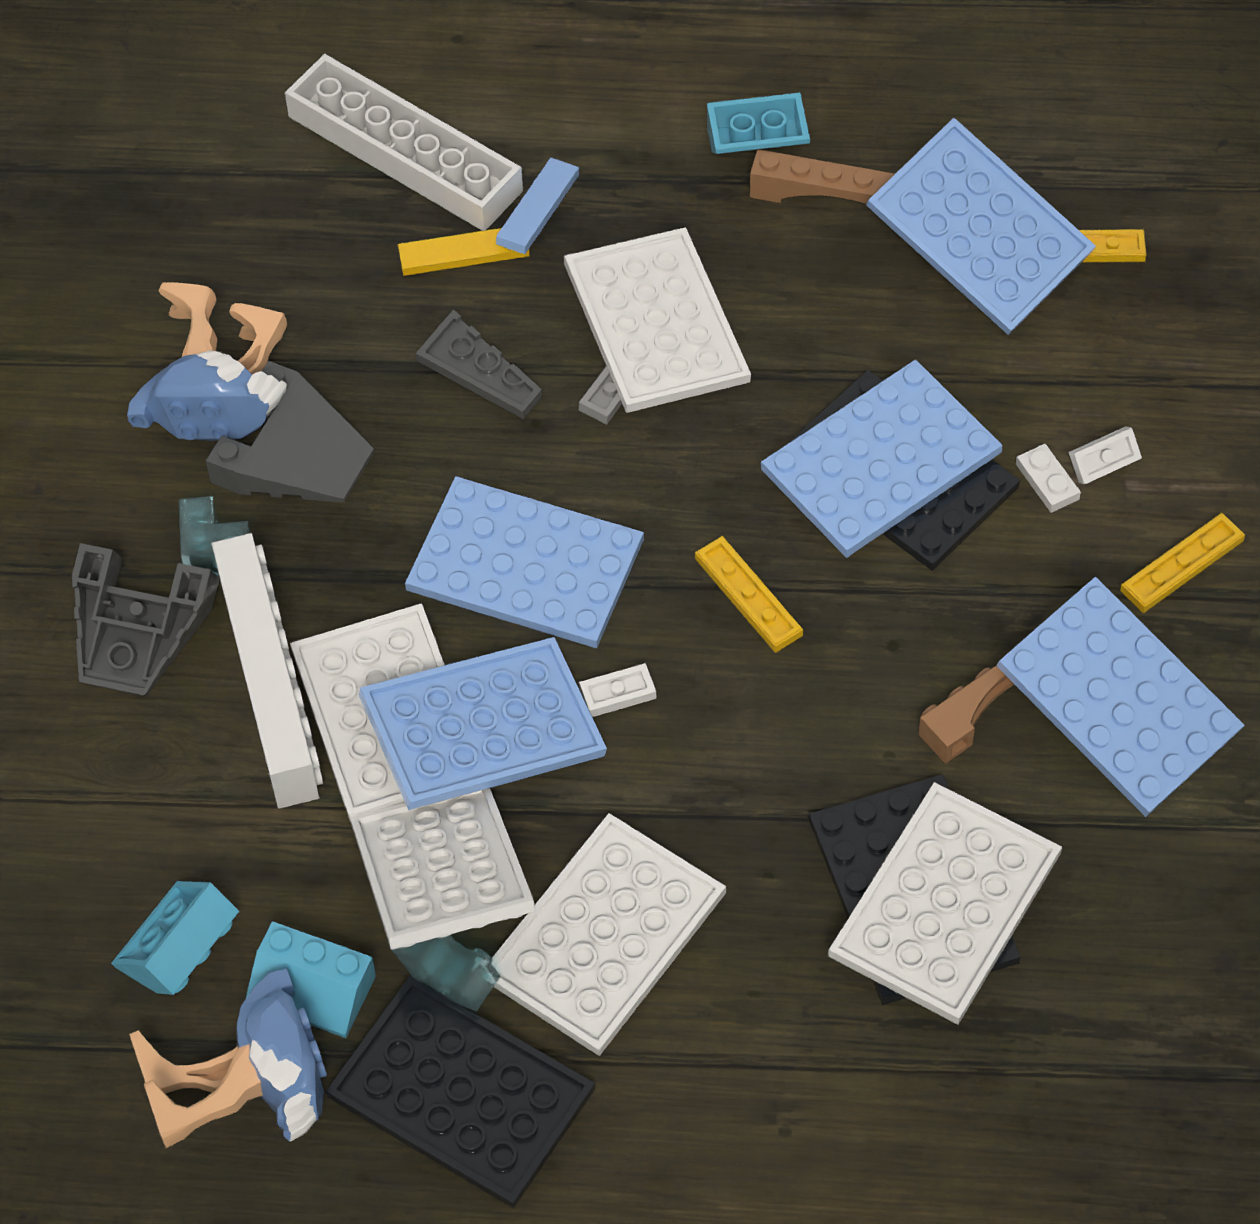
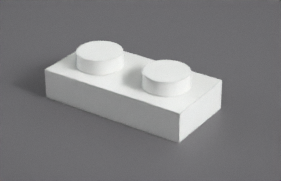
M1127 426L1069 452L1078 482L1081 484H1087L1142 458L1133 430Z
M1046 444L1017 456V467L1051 513L1080 499V490Z
M646 663L579 682L582 697L592 717L656 699V690Z

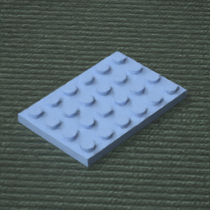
M955 118L944 126L866 204L868 208L1008 335L1096 247Z
M914 360L761 461V470L847 558L1002 453V444L917 360Z
M455 476L405 582L407 591L597 648L644 541V532Z
M1096 577L1006 654L997 664V667L1145 817L1244 727V724Z
M555 637L360 687L359 697L408 810L604 757L607 751L605 743Z

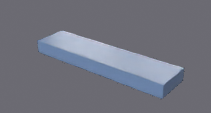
M550 158L497 234L496 245L526 254L579 176V167Z

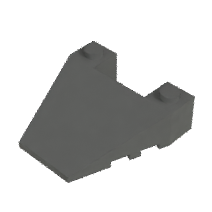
M268 361L262 372L272 375L278 381H284L287 384L286 391L278 405L273 409L252 446L221 435L206 459L210 482L242 495L262 492L270 493L271 497L282 498L283 494L300 495L305 500L344 503L371 459L374 448L297 371Z
M80 543L72 573V587L75 591L76 606L74 607V617L77 620L78 635L76 647L79 682L146 697L212 611L220 578L211 569L178 563L169 598L118 588L116 584L123 558L112 549Z

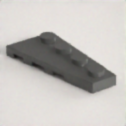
M454 309L416 352V360L419 363L522 419L528 415L542 398V389L516 365L508 363L502 357V353L494 345L491 347L486 343L473 326L469 327L461 320V315Z

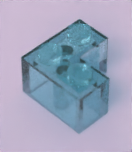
M213 496L179 499L180 543L183 564L211 569L218 575L212 542L249 534L248 521L218 524Z
M451 935L422 941L409 947L392 949L413 978L459 1005L475 1011L478 1010L501 977L492 965L493 959L490 955L478 948H475L474 951L465 948L455 941Z

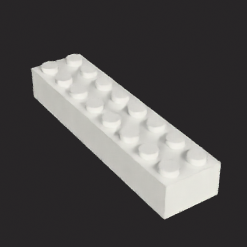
M326 54L314 63L285 92L288 115L291 119L482 231L487 230L523 192L522 170L519 165Z
M252 533L212 542L218 573L278 809L319 799L317 785L323 784L315 746L313 745L308 719L305 715L292 658H290L285 631L282 627L270 574L267 570L262 545L255 546Z

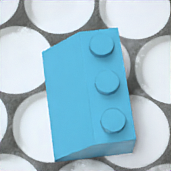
M800 93L707 103V131L712 153L720 154L810 143Z
M176 881L111 964L155 993L174 995L187 985L189 981L188 976L194 968L209 957L211 953L210 948L216 940L231 929L233 925L232 920L239 910L210 882Z
M272 921L256 953L246 998L252 989L270 972L287 969L295 991V995L291 997L297 1010L305 1009L309 1024L347 1038L376 977L373 958Z

